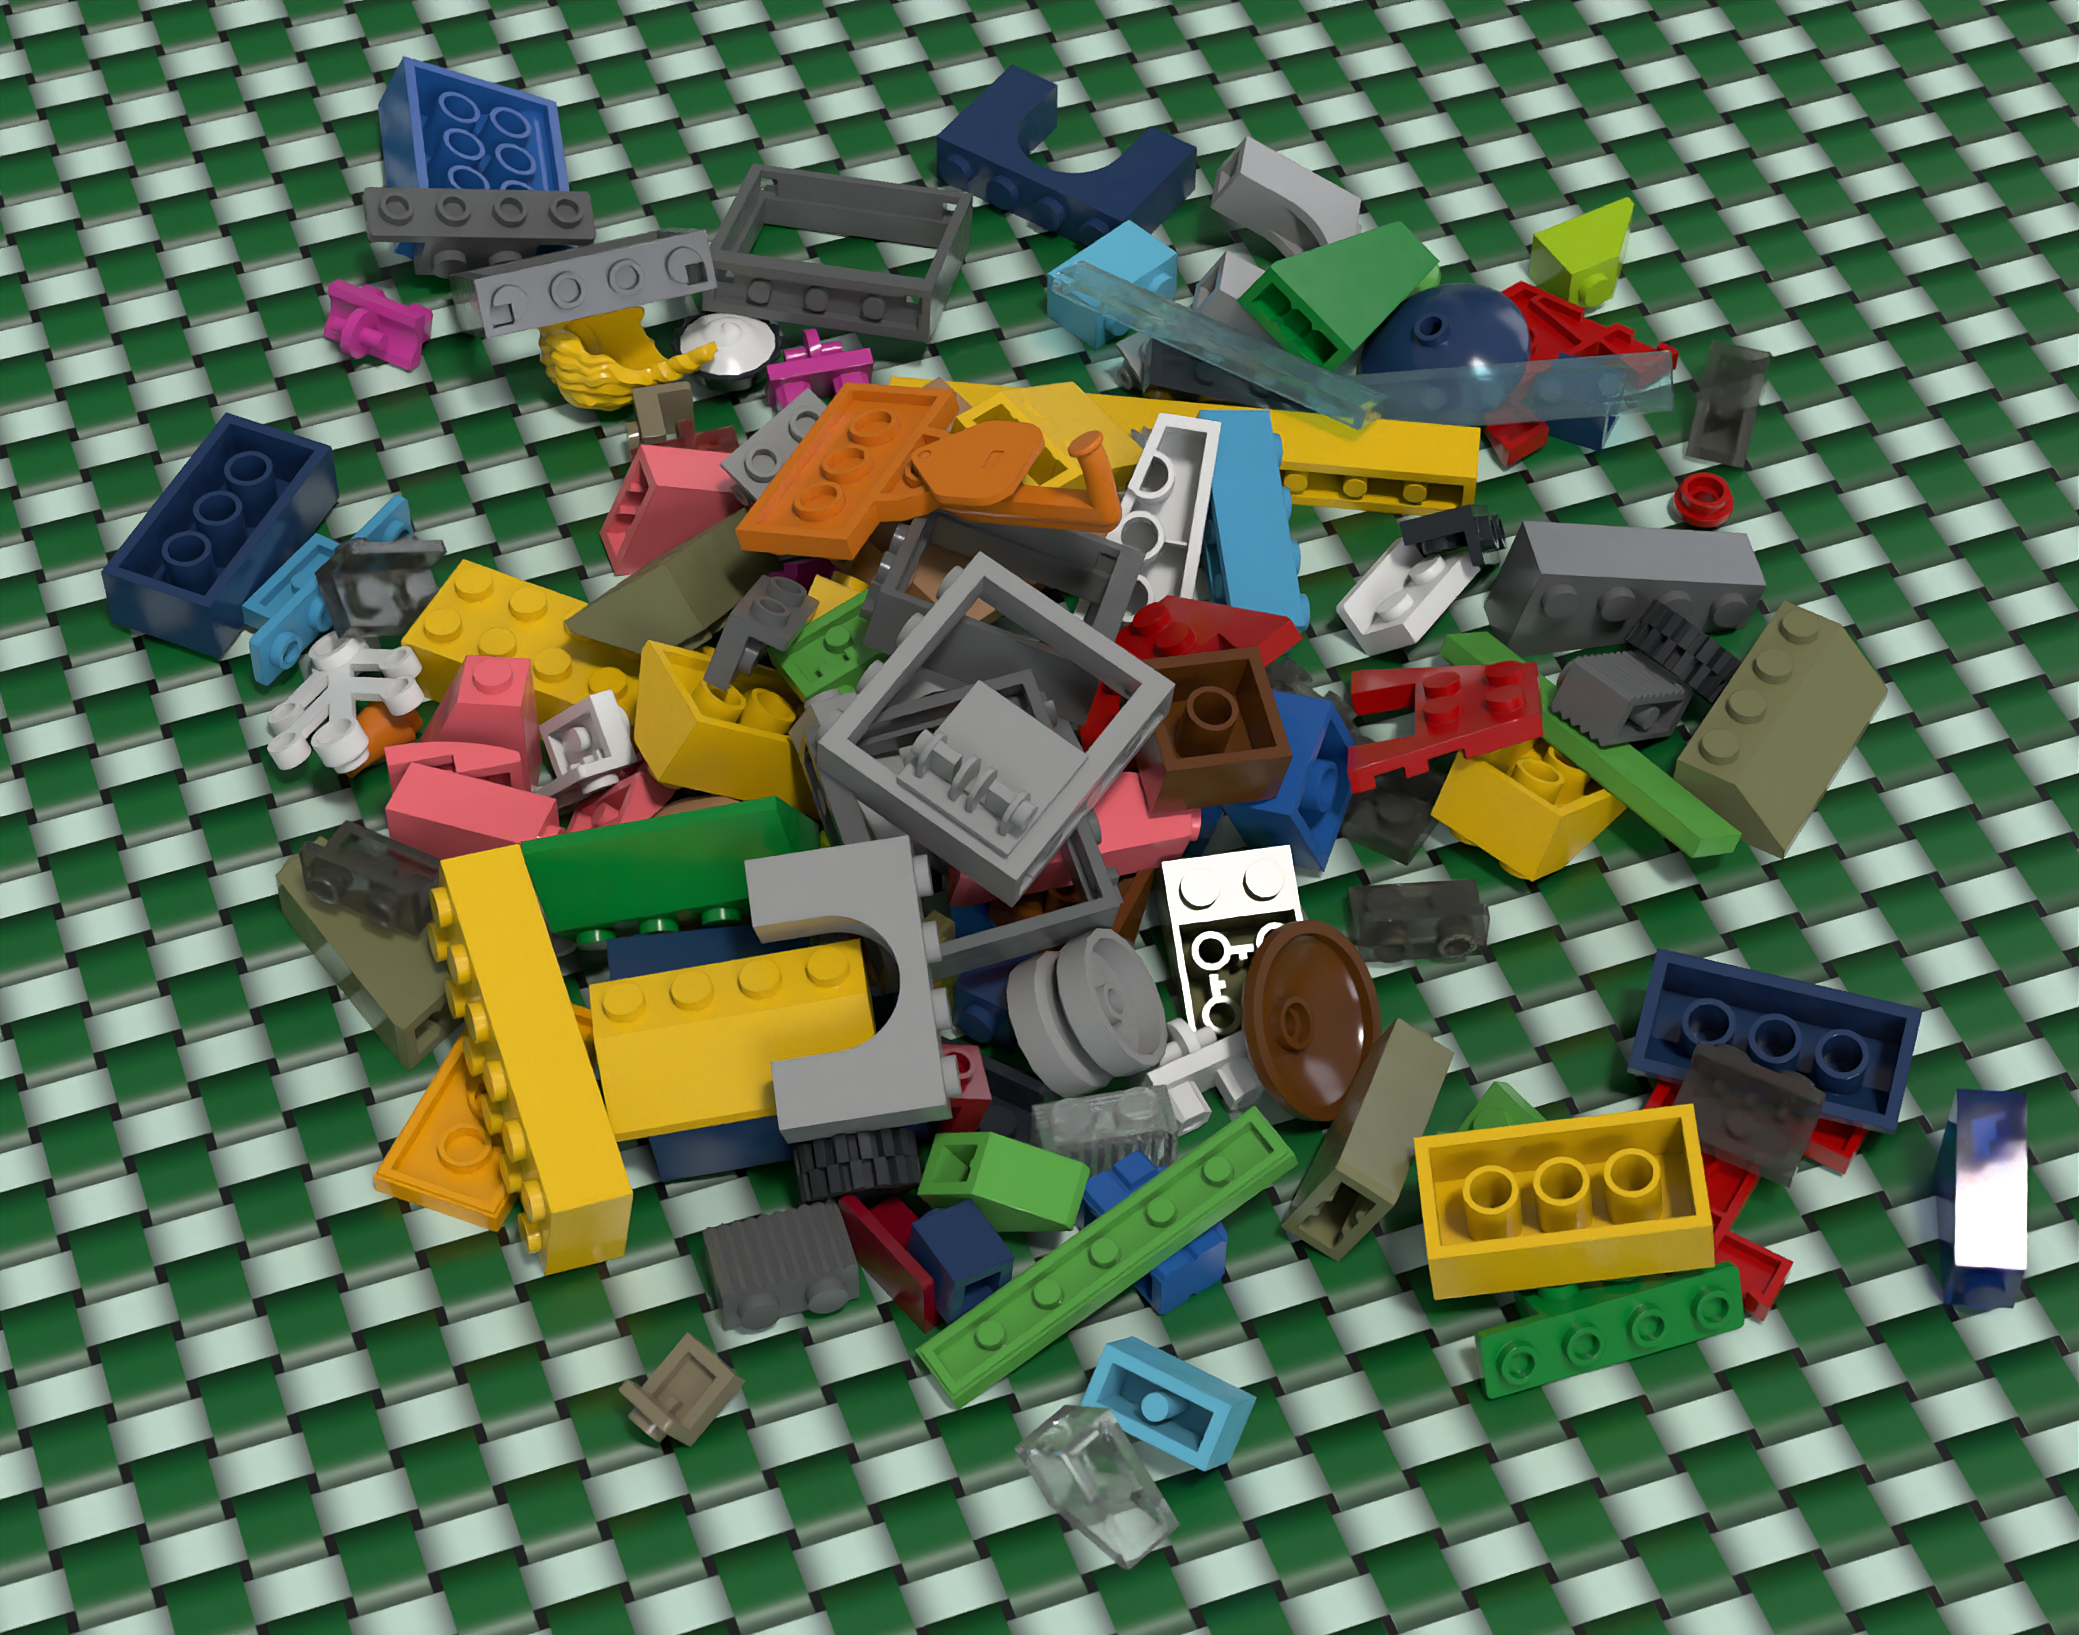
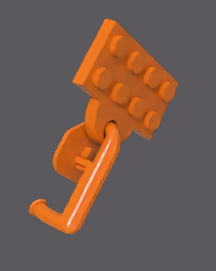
M845 382L739 523L735 531L741 550L768 552L775 555L789 554L821 557L829 560H853L880 522L905 521L927 515L938 508L970 522L1095 533H1109L1116 529L1122 519V508L1111 465L1102 445L1103 435L1100 431L1093 430L1083 433L1074 439L1068 447V454L1073 458H1077L1080 464L1087 490L1020 485V482L1036 461L1045 445L1042 431L1036 425L1025 422L990 420L951 434L946 429L960 411L954 390Z

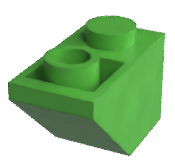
M993 1132L936 1133L917 1195L934 1209H946L971 1198L996 1232L1073 1231L1091 1169L1082 1162Z

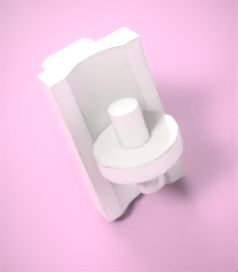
M1176 1018L1166 1023L1168 1038L1165 1055L1154 1065L1157 1069L1146 1074V1093L1139 1095L1136 1101L1145 1117L1159 1112L1173 1132L1180 1137L1199 1128L1210 1117L1212 1111L1201 1092L1217 1086L1230 1110L1237 1111L1259 1100L1264 1087L1250 1063L1242 1030L1217 1041L1216 1034L1209 1025L1193 1031L1187 1022L1181 1018Z

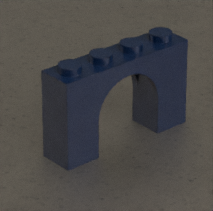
M1011 65L936 136L937 179L952 187L971 193L973 196L991 203L1000 209H1004L1086 248L1128 220L1149 234H1152L1195 190L1197 147L1151 126L1119 158L1097 170L1080 173L1059 172L1042 167L1030 160L1027 156L1057 128L1058 85L1015 65Z

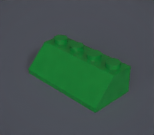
M777 796L521 841V851L552 933L577 944V949L583 951L607 949L606 939L634 934L653 935L679 932L680 926L702 923L703 928L738 926L742 924L741 916L751 914L745 860L821 849L818 823Z

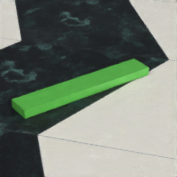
M1488 631L1446 634L1439 650L1442 658L1452 666L1487 665L1510 660L1527 663ZM1539 673L1544 736H1541V738L1690 858L1734 852L1742 833L1629 743L1600 747L1599 739L1591 740L1589 732L1581 733L1580 725L1572 726L1570 719L1562 720L1561 712L1553 713L1551 703L1558 689L1556 685Z
M1254 1105L915 1349V1351L958 1410L1298 1165L1295 1154Z

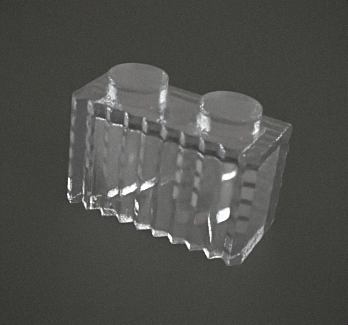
M1166 1084L1134 1087L1127 1090L1078 1098H1066L1059 1101L1031 1105L1032 1146L1084 1163L1091 1169L1088 1180L1103 1170L1110 1171L1113 1164L1136 1150L1142 1151L1157 1168L1161 1165L1169 1167L1176 1162L1178 1125Z

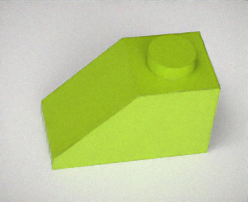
M1626 197L1534 233L1528 277L1540 289L1585 309L1596 307L1612 299L1628 248L1634 203L1629 197Z

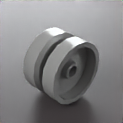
M1103 928L1091 930L1069 940L1060 951L1042 952L1020 962L1010 972L1006 993L1009 1017L1018 1044L1034 1072L1045 1085L1064 1098H1080L1107 1086L1114 1076L1129 1077L1156 1065L1165 1055L1168 1033L1165 1011L1156 984L1141 957L1126 939L1113 930Z

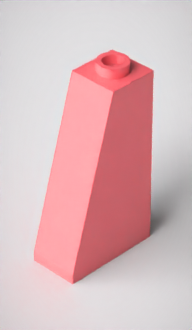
M1121 772L1093 807L1101 829L1102 841L1098 848L1105 867L1114 866L1119 876L1136 873L1145 869L1159 868L1161 862L1180 860L1189 841H1196L1199 836L1201 808L1151 814L1139 773ZM1060 849L1023 895L1046 891L1049 888L1056 889L1073 885ZM947 863L948 907L961 908L998 899L995 895Z

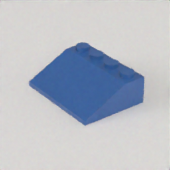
M403 56L378 103L387 187L570 191L556 101ZM393 242L394 253L414 260L413 254L417 243ZM538 245L535 256L575 248L578 245Z

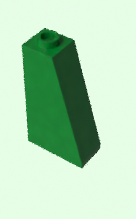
M1399 220L1275 261L1243 293L1237 302L1320 385L1364 342L1440 261Z

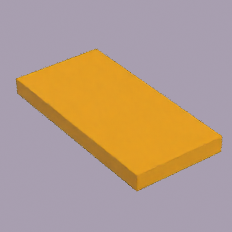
M572 1004L592 1069H594L598 1060L593 1037L591 1010ZM465 1026L375 1172L373 1179L376 1191L498 1232L517 1201L519 1193L508 1194L502 1179L499 1154L506 1151L500 1133L490 1135L484 1121L481 1095L487 1094L482 1075L472 1077L468 1070L463 1049V1037L469 1036L467 1026Z

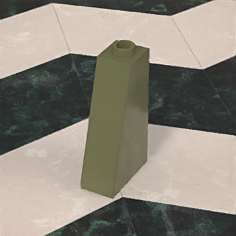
M319 836L301 853L294 854L284 863L281 870L275 875L283 917L398 1062L411 1071L465 1021L464 1017L457 1019L452 1017L445 990V980L451 979L447 962H436L431 951L427 929L428 923L435 922L431 906L322 836Z
M1397 1017L1370 1047L1281 1227L1339 1262L1395 1205L1415 1156L1414 1137H1422L1454 1052L1436 1042L1426 1031L1413 1027Z

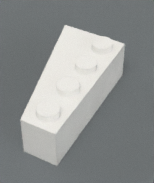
M1159 413L1122 500V519L1118 527L1107 533L1106 536L1108 540L1146 553L1119 631L1132 622L1133 617L1140 609L1150 603L1159 602L1167 595L1188 599L1194 598L1221 433V422L1167 413ZM1079 598L1073 615L1092 627L1100 605Z

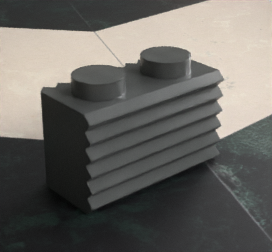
M1638 649L1634 652L1632 650L1629 652L1623 651L1622 653L1617 651L1615 654L1611 652L1609 655L1606 653L1600 655L1598 653L1596 656L1591 654L1589 657L1585 655L1583 658L1578 656L1563 668L1556 682L1558 691L1551 703L1553 713L1561 712L1562 720L1570 719L1572 726L1580 725L1581 733L1589 732L1591 740L1599 739L1600 747L1672 736L1694 694V689Z
M829 1198L824 1203L815 1201L811 1206L802 1204L798 1209L789 1207L784 1212L776 1210L770 1216L762 1213L757 1219L748 1217L743 1222L735 1220L730 1225L721 1223L717 1228L708 1226L702 1231L706 1270L725 1330L739 1326L749 1330H760L776 1323L780 1316L809 1309L819 1314L830 1313L843 1307L848 1300L860 1297L858 1264L836 1199Z

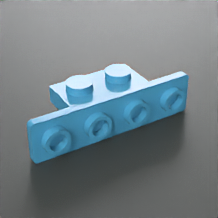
M399 495L393 496L345 545L315 533L241 606L244 623L258 629L249 640L255 681L268 686L283 670L291 668L298 660L301 652L321 632L329 630L335 623L338 615L358 595L367 592L375 578L395 558L401 557L408 550L413 538V528L411 526L407 499Z

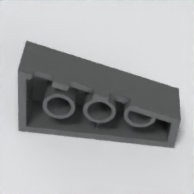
M1522 521L1484 604V609L1493 636L1516 655L1524 657L1628 643L1624 638L1654 599L1681 615L1703 633L1742 629L1746 627L1767 584L1747 533Z

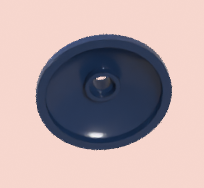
M1452 283L1432 287L1402 301L1369 335L1360 359L1359 372L1361 384L1372 407L1386 420L1466 426L1493 412L1516 390L1530 362L1531 336L1520 309L1511 299L1493 288L1472 283Z

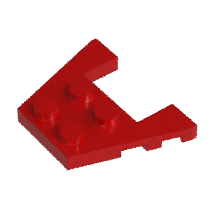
M1519 281L1501 291V293L1516 304L1528 325L1531 336L1530 362L1522 381L1511 396L1493 412L1478 420V423L1501 462L1508 467L1547 444L1549 426L1519 401L1532 394L1538 375L1541 371L1550 372L1560 352L1588 361L1598 358L1606 366L1626 372V382L1637 391L1675 370L1679 352L1662 342L1659 343L1657 349L1634 339L1635 330L1617 322L1609 327H1605L1584 317L1585 308L1526 282Z
M1167 595L1159 602L1150 603L1140 609L1133 617L1132 622L1118 632L1114 643L1139 660L1258 646L1264 667H1266L1303 638L1292 620L1287 616ZM1101 681L1085 725L1078 724L1084 753L1088 751L1120 711L1119 701L1121 695ZM1134 757L1122 772H1129L1137 766Z
M1510 660L1487 665L1359 670L1351 674V698L1355 716L1415 706V735L1348 747L1347 772L1352 794L1376 788L1374 776L1398 768H1402L1403 775L1406 778L1429 772V759L1462 749L1463 757L1467 760L1544 736L1541 683L1537 662L1520 663Z
M1660 1080L1643 1109L1693 1103L1713 1224L1715 1264L1731 1261L1739 1269L1743 1308L1753 1317L1764 1322L1787 1281L1794 1262L1731 1232V1229L1779 1145L1790 1148L1845 1175L1869 1130Z

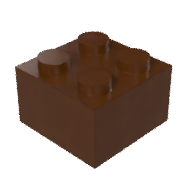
M1258 646L1141 660L1176 684L1169 714L1134 756L1151 814L1276 798L1293 754ZM1122 695L1119 701L1120 710L1128 701Z

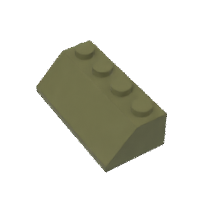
M745 506L651 560L564 622L572 633L641 654L642 648L648 640L692 651L711 639L714 633L725 627L732 610L763 574L769 576L770 572L783 570L784 566L775 554L741 550L735 529L750 510L748 506Z
M1784 600L1678 757L1674 780L1741 832L1742 835L1739 841L1784 859L1885 701L1888 689L1840 623Z

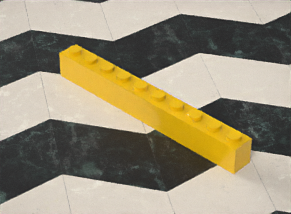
M891 376L889 385L921 388L933 380ZM945 381L972 407L999 391L1022 388ZM1086 393L1143 450L1159 413L1196 418L1199 410H1269L1273 433H1278L1282 440L1283 455L1279 468L1282 486L1289 488L1292 504L1425 516L1474 504L1481 428ZM1130 481L1117 489H1128Z

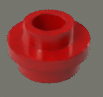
M1706 472L1688 476L1676 489L1673 499V508L1677 516L1684 522L1697 527H1715L1723 524L1730 518L1734 505L1733 496L1726 481L1715 474Z

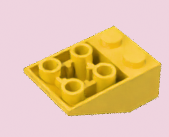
M1073 381L999 391L956 416L950 432L955 434L990 420L1025 422L1039 427L1042 431L1045 445L1036 461L1020 482V485L1087 490L1080 464L1077 458H1073L1068 454V447L1074 439L1088 431L1097 430L1103 435L1102 445L1111 465L1116 489L1131 480L1143 452V449Z

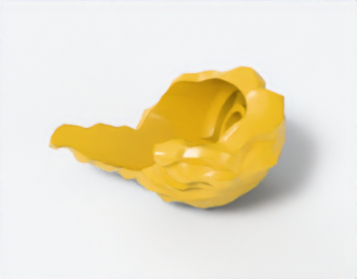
M641 306L537 328L540 332L538 341L541 349L540 362L546 365V375L558 386L565 400L574 407L605 411L618 410L633 403L632 389L674 382L681 379L685 374H691L700 370L704 363L713 360L715 353L718 351L717 345L713 341L685 354L676 355L670 359L665 358L656 349L654 340L646 335L644 328L641 326V320L645 316V309Z

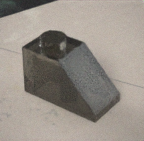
M1712 340L1685 456L1744 468L1773 355L1770 352Z

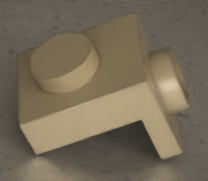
M688 381L632 389L634 421L625 423L627 444L631 458L635 457L640 444L667 447V435L689 432L695 428L693 395Z
M687 1332L642 1387L626 1379L618 1391L635 1405L628 1414V1417L650 1437L661 1443L668 1434L691 1447L744 1384L745 1380L698 1338Z

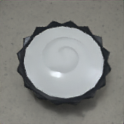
M703 310L698 316H687L684 326L674 329L675 340L670 346L676 355H680L715 341L718 351L715 353L713 360L704 363L700 370L688 375L698 385L708 389L733 392L745 390L760 383L767 375L766 365L773 364L781 357L780 349L785 340L779 336L780 326L770 323V320Z

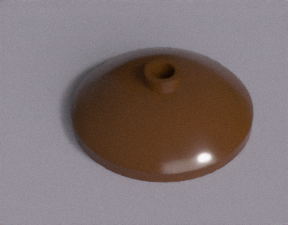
M1317 920L1290 922L1276 928L1263 940L1248 968L1241 999V1025L1250 1063L1265 1090L1286 1112L1296 1118L1309 1122L1334 1120L1370 1047L1382 1035L1380 1008L1373 980L1355 946L1344 934L1327 923Z

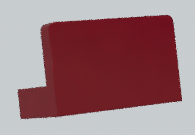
M848 1193L840 1198L839 1209L857 1262L924 1334L944 1322V1319L935 1308V1284L932 1277L908 1252L911 1223L918 1221V1217L896 1194L891 1195L870 1210L853 1193Z

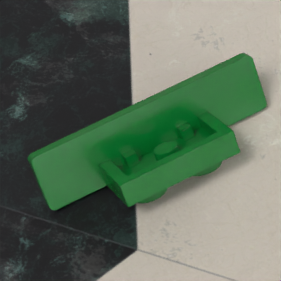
M1724 1261L1715 1264V1267L1696 1269L1671 1277L1664 1273L1513 1291L1516 1312L1523 1319L1480 1330L1475 1335L1482 1391L1490 1399H1495L1741 1328L1745 1323L1739 1269L1731 1261Z

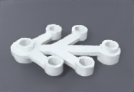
M347 628L335 630L320 638L309 651V657L313 662L311 665L313 674L285 702L275 707L267 716L268 723L277 735L268 744L267 750L279 769L287 770L296 767L311 754L312 749L306 738L329 716V722L318 729L311 739V745L326 767H334L338 773H346L362 765L369 756V750L367 749L369 738L356 719V700L384 701L392 715L400 716L414 710L424 699V694L414 679L421 672L422 665L412 648L402 646L394 650L370 649L364 638L355 637L352 630ZM362 671H381L385 678L357 676ZM326 687H328V688L305 710V708H306Z

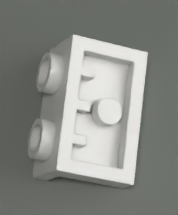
M1403 537L1391 544L1336 606V611L1368 656L1412 645L1420 640L1475 577L1480 568L1473 567L1468 551L1443 558L1440 554L1436 553L1424 558L1416 546H1405Z

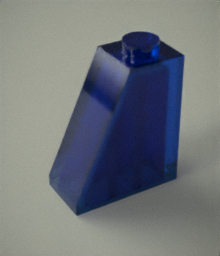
M1956 1089L1934 1168L1944 1304L1968 1305L1978 1310H1990L1997 1307L2014 1308L2026 1269V1093Z

